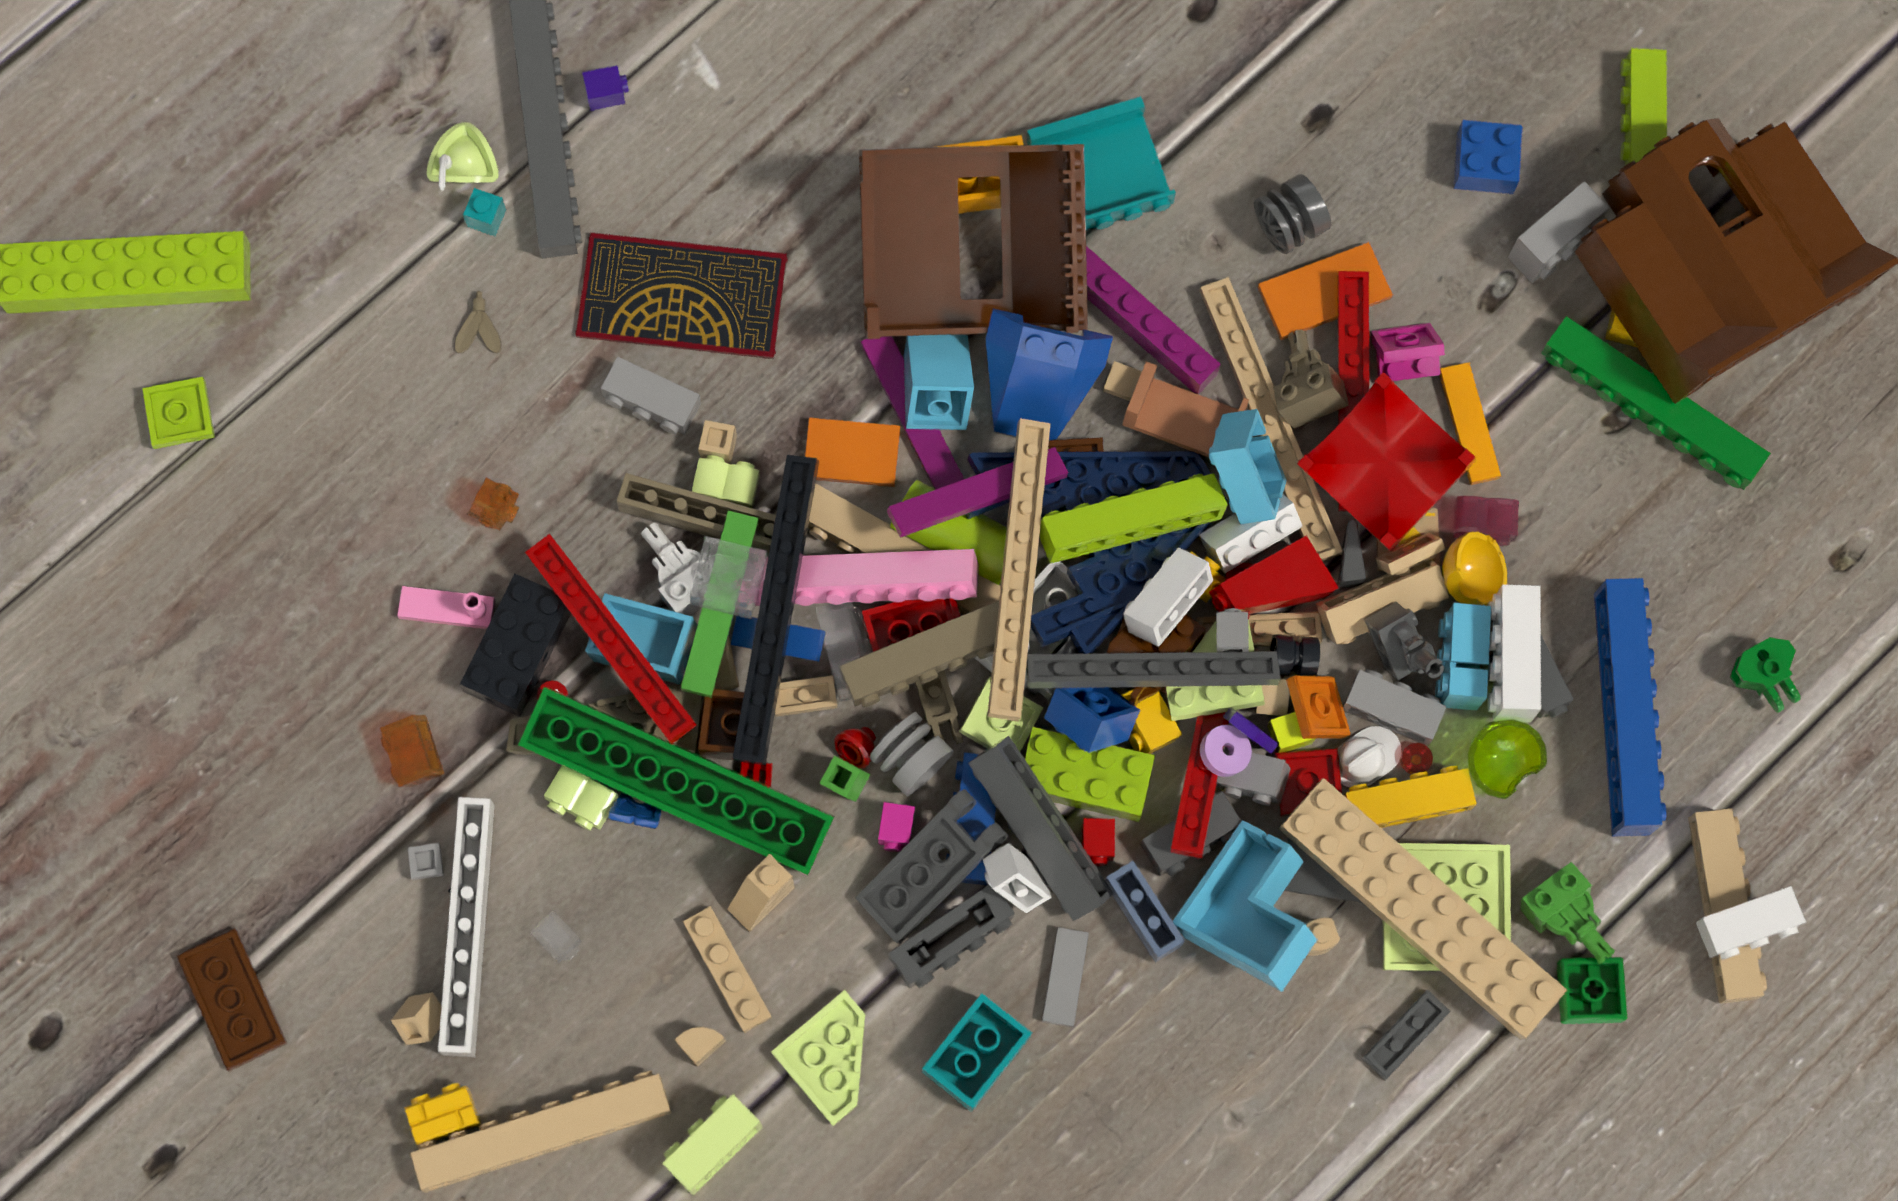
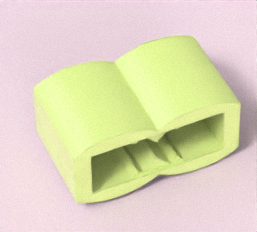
M714 455L699 458L692 492L753 508L759 481V470L754 469L755 466L753 464L743 461L737 462L736 465L724 463L725 460Z
M563 765L544 794L545 799L549 802L548 808L562 816L565 812L576 817L574 822L591 831L592 827L601 830L608 818L609 810L614 806V802L619 797L616 792Z

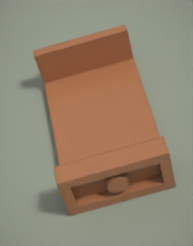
M1146 362L1127 407L1122 425L1209 457V449L1213 445L1215 430L1219 427L1222 414L1245 411L1249 399L1243 398L1240 408H1233L1155 379L1154 375L1157 365Z

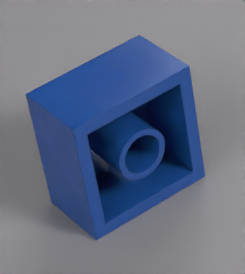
M1462 120L1456 139L1454 189L1514 194L1520 180L1522 125Z
M1111 687L1056 688L1044 719L1050 722L1058 732L1072 739L1080 749L1090 753L1128 741L1140 709L1128 703L1127 699Z

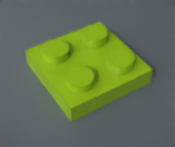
M204 377L142 388L151 445L154 449L215 438Z

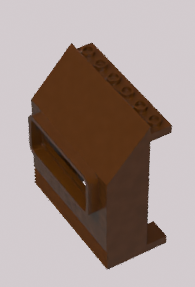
M1084 144L859 149L864 333L867 339H880L883 336L987 333L993 309L1023 315V323L1067 333H1079V330H1088ZM998 176L1000 178L1003 296L996 299H961L958 178Z

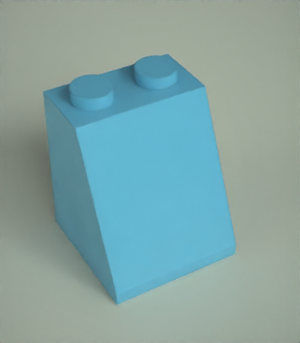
M968 335L907 336L904 351L906 429L967 430L974 391Z

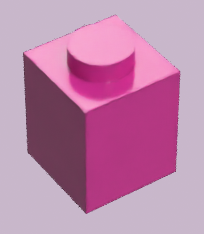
M883 802L878 844L884 845V850L900 852L910 842L915 806Z

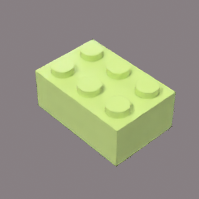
M734 1094L729 1098L725 1095L721 1097L711 1108L713 1114L705 1122L699 1119L687 1131L690 1137L683 1144L677 1141L664 1154L666 1160L663 1162V1165L693 1196L763 1128L760 1121Z

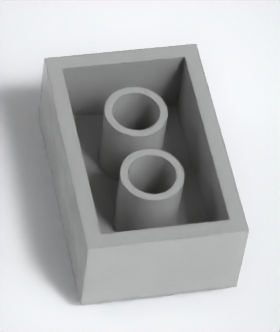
M1584 181L1518 237L1508 259L1532 284L1540 277L1545 280L1556 270L1557 267L1555 265L1561 259L1567 261L1575 254L1574 251L1582 243L1580 239L1591 232L1593 226L1605 219L1604 216L1609 206Z

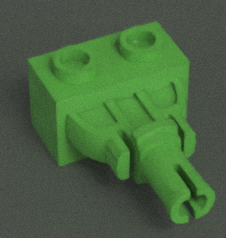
M1571 861L1521 899L1520 911L1539 933L1548 929L1556 935L1565 936L1571 945H1574L1577 940L1583 943L1597 959V962L1601 964L1606 960L1605 957L1607 959L1610 958L1615 950L1611 948L1596 930L1601 924V920L1594 913V903L1590 895L1592 885Z

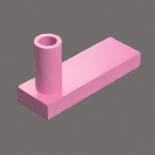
M402 586L397 616L399 619L487 629L493 618L495 598L482 596L475 592L465 594Z

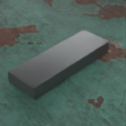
M1427 989L1362 1059L1382 1079L1387 1080L1451 1011Z

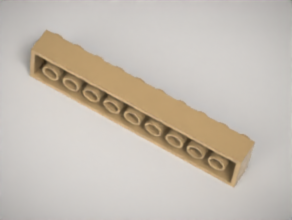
M1324 778L1317 783L1278 828L1518 1039H1526L1567 991V989Z

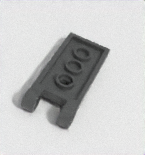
M966 789L954 795L948 804L855 897L898 944L990 852L1001 846L1008 837V834L997 823H994L985 829L975 841L957 822L959 818L969 813L976 804V800ZM943 848L949 850V857L946 860H942L939 856Z

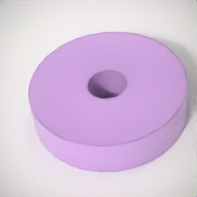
M1220 725L1203 737L1200 745V755L1204 765L1212 773L1222 777H1230L1247 767L1251 759L1252 749L1249 739L1243 732L1231 725ZM1223 746L1228 748L1229 755L1224 754Z

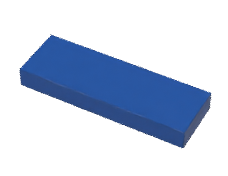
M737 614L731 645L752 649L757 618ZM791 624L785 656L819 662L826 631Z

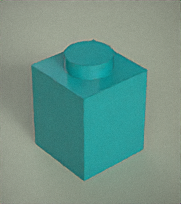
M474 188L463 216L468 228L496 237L506 213V207L502 197Z

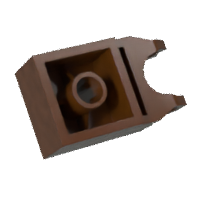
M1185 614L1161 645L1157 647L1128 632L1126 625L1110 642L1107 654L1192 653L1203 639L1206 628ZM1135 687L1130 694L1131 698L1128 703L1135 706L1142 700L1156 695L1162 687Z

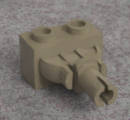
M1304 330L1295 331L1296 340L1293 332L1288 335L1292 353L1289 356L1291 363L1288 360L1285 361L1286 371L1281 379V384L1273 387L1278 412L1294 429L1349 406L1344 381L1328 363L1326 364L1321 360L1319 352L1314 349L1309 350L1308 336Z

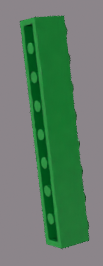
M1567 316L1541 352L1552 366L1562 367L1571 373V377L1576 382L1582 385L1587 384L1596 390V394L1601 399L1607 402L1612 401L1620 406L1625 415L1632 419H1639L1647 425L1648 430L1657 436L1663 435L1672 441V445L1678 451L1691 454L1698 459V463L1702 467L1710 471L1715 470L1724 476L1725 482L1732 487H1740L1745 490L1771 454L1688 397L1674 404L1657 376Z

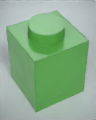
M834 756L820 784L856 802L871 774Z

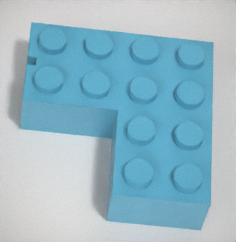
M1243 820L1173 920L1174 925L1185 939L1281 992L1318 940L1303 922L1273 907L1304 861L1290 844L1270 834L1267 835L1263 830Z

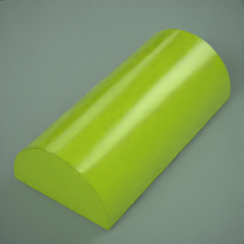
M916 480L902 501L936 489ZM964 514L906 535L933 551L974 549L979 564L978 574L997 585L1001 582L1007 527L984 514L968 519ZM891 522L890 528L896 530L893 523Z

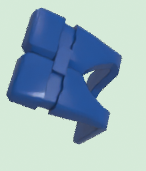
M622 792L614 802V806L609 810L608 818L628 824L634 822L637 826L656 829L659 825L662 810L648 803L639 804L630 795Z

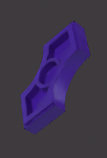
M1229 708L1223 717L1269 753H1272L1278 746V743L1235 709Z

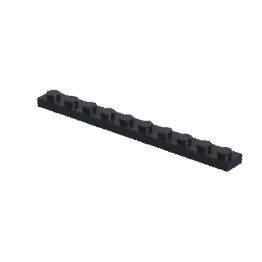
M787 455L732 758L737 762L766 765L820 462L817 458Z

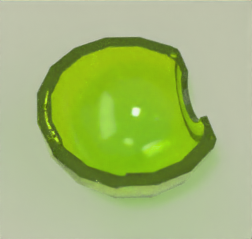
M1514 719L1492 721L1480 728L1474 735L1467 751L1468 769L1476 786L1486 794L1507 799L1517 791V785L1524 778L1531 774H1537L1546 767V745L1540 733L1528 723Z

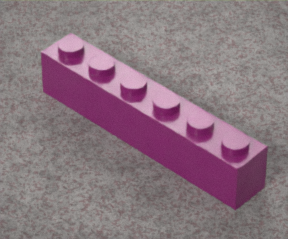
M1086 246L1087 299L1187 388L1199 395L1218 375L1221 364Z

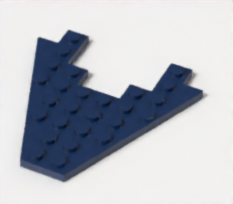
M1193 451L1058 452L1068 471L1067 478L1044 486L1041 519L1052 511L1064 512L1072 510L1083 503L1092 505L1102 502L1110 496H1118L1119 498L1130 495L1138 489L1150 490L1158 488L1163 483L1169 481L1177 483L1185 481L1196 474H1203L1205 476L1211 474L1200 454ZM1015 452L971 453L967 461L974 473L978 475L1014 462ZM1010 498L965 515L968 519H971L1009 503ZM1211 522L1090 553V559L1069 567L1067 575L1079 595L1031 615L1030 628L1041 647L1070 636L1079 654H1092L1124 619L1123 613L1127 605L1134 601L1141 593L1146 582L1157 574L1165 559L1171 557L1178 547L1186 550Z

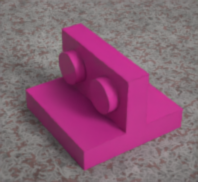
M1431 323L1371 331V343L1377 352L1378 377L1382 372L1393 381L1440 375L1439 356L1445 355L1444 343Z

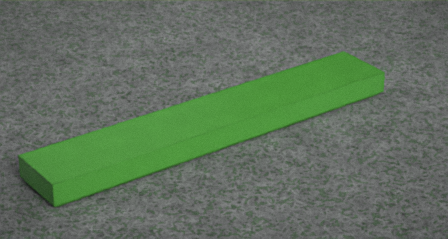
M728 510L681 686L682 691L712 698L759 521L757 517Z

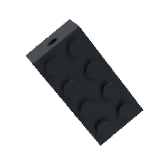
M514 573L462 678L460 686L465 693L521 717L571 615V612L555 591Z

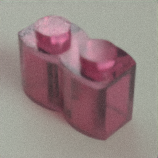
M1457 496L1454 504L1453 538H1459L1468 532L1478 531L1484 535H1490L1499 546L1510 545V542H1515L1518 536L1519 501L1506 498Z

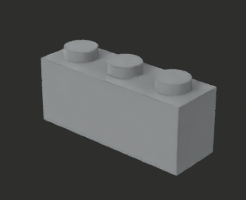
M618 356L601 387L606 403L618 409L624 406L632 410V414L643 421L654 420L660 423L659 426L663 430L671 434L679 432L685 435L701 405L700 394Z
M1366 669L1364 672L1359 670L1344 703V711L1429 746L1434 739L1447 706L1440 704L1441 700L1433 695L1423 694L1421 696L1412 692V688L1404 683L1396 681L1393 684L1383 680V676L1376 671Z

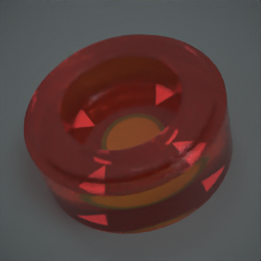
M1412 743L1403 750L1400 762L1403 769L1412 775L1426 772L1432 765L1433 755L1426 745Z

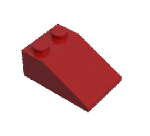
M952 598L935 599L933 601L905 600L862 611V621L872 653L960 617L957 602Z

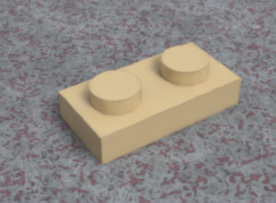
M1428 532L1375 559L1380 570L1391 575H1400L1407 572L1410 566L1418 562H1427L1434 559L1437 553L1445 550L1442 538Z
M832 675L780 683L775 715L778 717L837 708Z

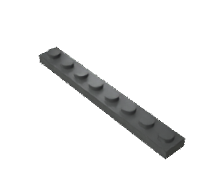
M1277 652L1027 654L1026 663L1028 688L1279 685L1280 682Z

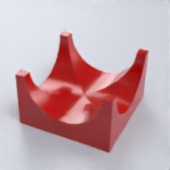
M1382 372L1366 395L1344 420L1308 454H1305L1297 464L1391 551L1476 462V457L1433 421L1388 375Z

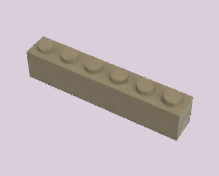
M625 473L616 501L620 512L716 539H721L728 510L757 517L759 521L751 549L766 553L770 552L776 515Z
M999 601L841 665L840 674L854 706L856 707L861 704L863 707L871 706L879 702V697L890 692L892 695L905 692L909 689V684L919 680L921 683H927L937 678L938 672L949 668L950 671H956L966 666L967 660L978 656L981 660L994 654Z

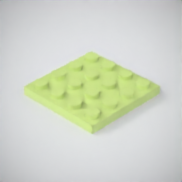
M1399 843L1511 941L1510 845ZM1383 921V970L1440 971Z

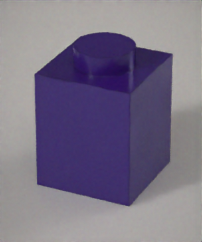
M618 65L582 72L590 111L626 104L624 93L629 92L626 75L620 76Z

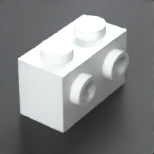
M1009 843L997 848L992 854L983 859L987 871L984 875L988 884L993 890L1025 913L1052 898L1048 885L1044 882L1042 873L1036 864Z

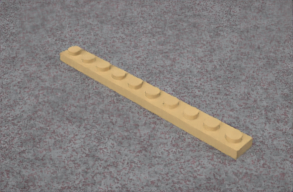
M1229 277L1200 287L1201 296L1244 398L1249 399L1247 407L1249 410L1258 409L1265 426L1266 433L1259 436H1269L1287 480L1283 494L1294 503L1303 526L1298 529L1301 537L1303 538L1307 535L1322 561L1341 555L1343 552L1313 478L1297 464L1303 457V454L1290 424L1278 412L1273 382Z
M1020 418L1017 424L987 717L1017 722L1021 719L1050 434V423Z

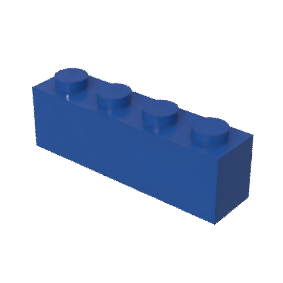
M964 753L963 761H957L955 780H961L960 791L966 789L976 800V804L969 813L959 818L957 822L976 841L985 829L994 824L996 807L993 805L990 795L983 784L974 776L973 770L969 765V762L979 754ZM983 860L961 883L988 884L984 875L987 871Z

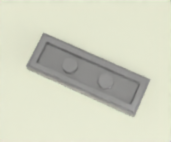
M1057 928L1042 1022L1074 1027L1089 932Z

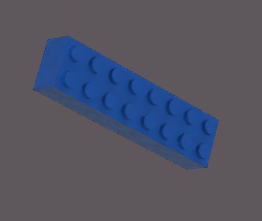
M1643 578L1606 579L1594 593L1611 832L1612 837L1649 836L1663 825L1662 821H1666L1667 814L1666 805L1664 802H1661L1660 790L1664 788V776L1662 771H1658V759H1661L1662 748L1661 742L1656 740L1655 728L1659 726V713L1657 709L1654 710L1653 698L1656 697L1657 685L1656 680L1651 679L1650 667L1654 666V651L1648 645V637L1652 633L1651 619L1646 618L1645 607L1649 605V590L1644 588Z

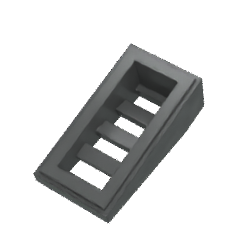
M1349 520L1344 534L1338 579L1339 589L1362 585L1366 578L1358 523L1356 520Z

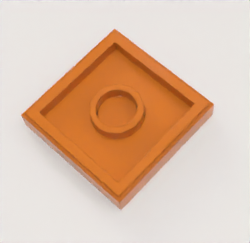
M1292 676L1286 679L1302 738L1343 739L1351 735L1334 677Z

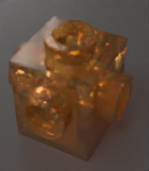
M485 478L467 515L479 520L487 528L501 530L506 521L509 523L513 522L519 510V506L515 505L519 494L504 483H496Z

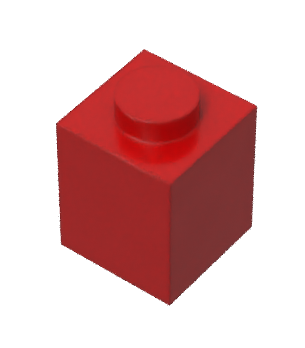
M1083 818L1082 847L1095 866H1107L1108 861L1114 860L1115 819Z

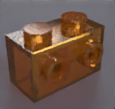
M411 715L380 727L382 733L381 744L389 755L392 765L390 768L391 775L398 784V787H414L445 775L426 715Z

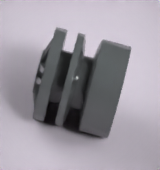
M1298 174L1282 183L1280 187L1281 193L1276 190H1270L1266 196H1260L1254 200L1255 213L1264 233L1276 249L1283 254L1290 253L1294 250L1295 246H1302L1305 242L1304 235L1314 239L1329 230L1332 225L1329 211L1322 196L1312 182L1302 174Z

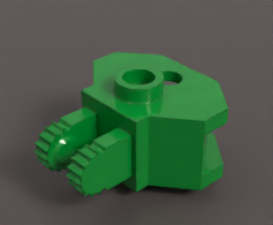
M1769 637L1744 651L1741 656L1736 658L1730 674L1734 685L1737 688L1755 690L1759 696L1763 694L1775 712L1779 713L1785 708L1782 699L1774 688L1777 685H1780L1787 698L1793 704L1801 699L1800 693L1790 678L1793 675L1790 667L1796 650L1789 640Z

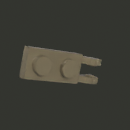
M945 671L938 672V677L927 683H921L920 680L916 681V689L933 737L940 736L944 740L939 724L950 722L953 740L956 744L963 743V737L959 732L960 727L957 721L959 716Z

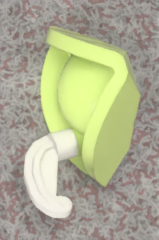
M468 122L454 125L440 137L430 155L427 166V177L430 181L439 182L440 190H444L445 182L486 183L495 182L499 177L496 160L487 140L477 127Z

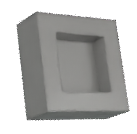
M440 843L408 847L412 880L444 876Z

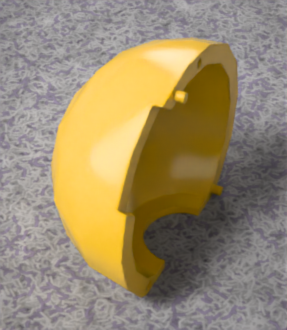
M1478 531L1468 532L1456 539L1445 553L1442 563V576L1449 594L1457 602L1488 606L1489 601L1492 602L1493 595L1497 594L1501 586L1507 585L1508 573L1505 558L1496 540L1490 535H1484Z

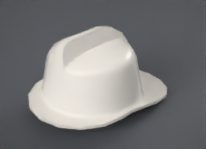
M1370 726L1341 744L1338 748L1341 784L1346 787L1359 784H1367L1369 786L1390 772L1399 763L1402 754L1401 744L1397 736L1387 728Z

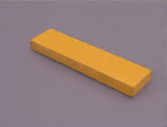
M1470 363L1440 368L1439 376L1458 443L1476 457V462L1467 471L1470 485L1500 479V469Z

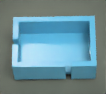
M1258 409L1222 414L1219 427L1215 430L1213 445L1209 449L1210 462L1218 470L1220 485L1223 489H1226L1231 511L1236 513L1240 524L1275 520L1280 505L1279 498H1282L1287 481L1269 436L1252 438V436L1266 433Z
M604 593L602 602L660 678L664 681L680 685L698 626L694 618L689 615ZM589 638L585 650L588 656L594 662L611 666L591 638Z
M1453 603L1449 611L1444 613L1443 619L1439 621L1438 637L1443 638L1442 649H1438L1437 658L1442 661L1441 664L1444 666V671L1441 674V678L1436 681L1435 697L1440 698V704L1447 706L1446 708L1478 710L1487 698L1488 670L1480 669V665L1489 664L1491 606Z

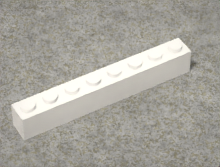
M458 797L438 1052L443 1056L475 1057L495 806L491 799Z

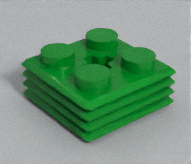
M1605 957L1606 960L1601 964L1597 962L1596 958H1562L1557 962L1558 982L1567 989L1559 999L1560 1022L1562 1024L1622 1023L1627 1020L1624 962L1622 957H1610L1608 959ZM1589 983H1592V987L1599 991L1593 998H1590V994L1585 992V988L1589 986Z

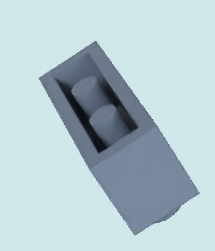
M1134 861L1106 877L1105 881L1114 893L1112 896L1155 963L1183 945L1185 940Z

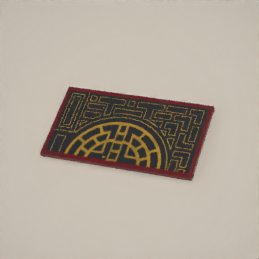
M590 232L577 329L575 330L576 338L774 359L786 263L788 262L787 254Z

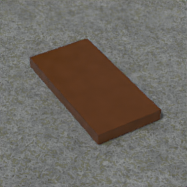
M236 928L177 955L228 1072L288 1044Z

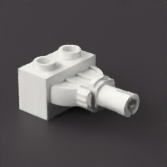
M652 523L649 525L652 533L646 527L642 531L641 536L645 538L662 562L661 564L657 558L652 560V564L658 570L660 585L658 590L661 598L670 611L692 616L703 607L715 561L709 553L703 556L695 550L687 549L682 541H678L676 544L682 552L681 554L659 528V525Z

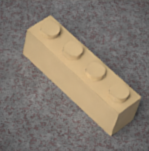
M1433 560L1418 562L1410 566V569L1403 574L1391 575L1388 573L1316 603L1326 636L1336 645L1351 643L1356 640V636L1366 632L1369 633L1365 623L1366 618L1394 602L1399 603L1405 609H1411L1413 613L1421 609H1432L1439 606L1441 601L1449 598L1439 564Z

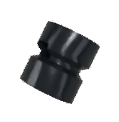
M1273 635L1270 652H1277L1280 675L1289 676L1291 671H1295L1297 676L1317 675L1320 663V641L1318 637L1300 636L1296 641L1292 635Z

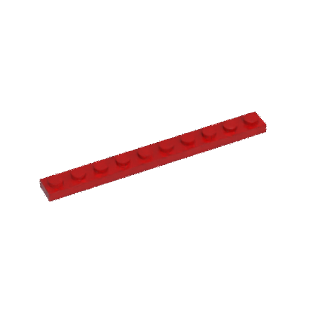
M1243 562L1228 571L1225 579L1227 580L1254 564ZM1226 712L1197 716L1171 853L1202 858L1218 775L1212 773L1204 765L1200 755V745L1203 737L1217 726L1229 724L1223 717Z

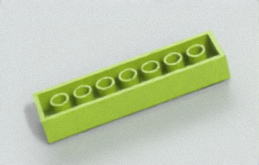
M244 231L0 244V305L7 314L251 300L250 242Z

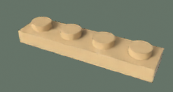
M711 906L684 920L683 923L742 1031L746 1033L771 1019V1014Z

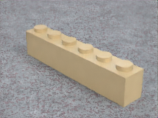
M1732 808L1695 812L1688 818L1704 916L1706 917L1748 902L1747 897H1750L1751 889L1749 880L1744 878L1742 866H1745V854L1743 848L1738 845L1737 835L1740 834V824L1738 818L1733 816ZM1748 944L1738 948L1740 954L1724 960L1721 959L1720 955L1712 957L1719 1004L1757 1000L1764 996L1767 982L1764 972H1760L1758 962L1761 959V947L1751 950Z

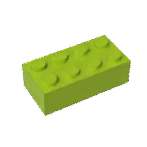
M1032 727L1025 761L1054 803L1139 822L1142 816L1155 755L1113 745L1088 753L1080 749L1065 734Z

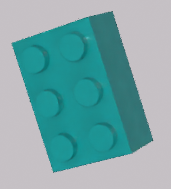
M981 993L924 1065L922 1073L969 1111L973 1112L1031 1038L1032 1032Z

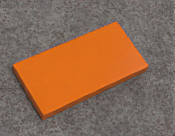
M1369 242L1258 284L1257 288L1280 340L1288 338L1291 332L1296 335V330L1307 331L1338 319V271H1369V307L1392 299L1393 294Z

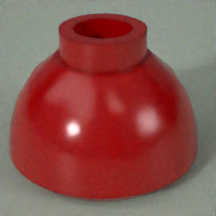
M865 726L860 729H846L835 736V749L841 759L858 768H866L872 761L869 757L875 749L873 742L876 740V736L871 729Z

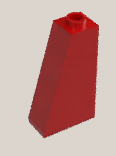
M1306 535L1220 583L1209 594L1212 597L1214 607L1219 612L1235 608L1242 612L1253 614L1322 600L1339 587Z

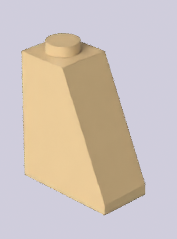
M769 854L746 877L727 910L750 932L795 888L793 877Z

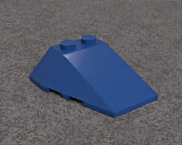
M993 309L986 334V349L994 431L1016 436L1017 424L1020 418L1050 423L1049 440H1057L1105 368L1113 336L1085 329L1082 330L1081 336L1023 323V315Z

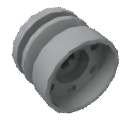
M916 712L892 726L879 740V744L869 757L875 764L886 758L880 768L884 773L894 769L896 766L899 768L892 782L906 796L913 794L929 781L954 752L940 736H936L928 742L924 741L931 727L926 723L916 729L922 720Z

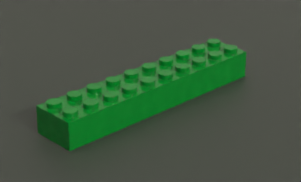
M549 687L543 688L518 744L525 749L767 857L771 854L779 863L806 875L810 873L835 817L828 812L674 743L671 744L663 738Z

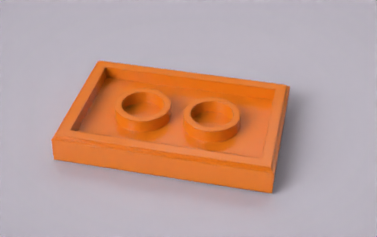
M809 418L805 457L817 458L820 461L816 480L895 487L900 426Z

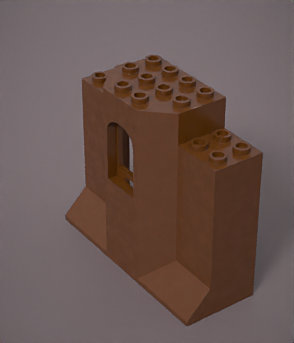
M1719 118L1703 120L1697 125L1691 122L1678 131L1679 135L1674 138L1670 136L1663 138L1654 145L1655 148L1642 157L1643 159L1637 163L1635 161L1628 163L1619 170V174L1608 181L1610 186L1602 193V196L1616 217L1610 221L1606 218L1591 228L1592 231L1580 239L1582 244L1574 251L1674 404L1696 392L1710 380L1835 305L1839 306L1861 293L1898 264L1896 256L1865 241L1785 121L1776 127L1771 123L1756 133L1757 136L1754 138L1746 137L1737 144H1735ZM1705 165L1713 178L1722 174L1746 212L1718 227L1690 184L1689 173L1696 167ZM1739 223L1742 224L1743 227L1737 229L1732 233L1729 230L1732 227L1738 225Z

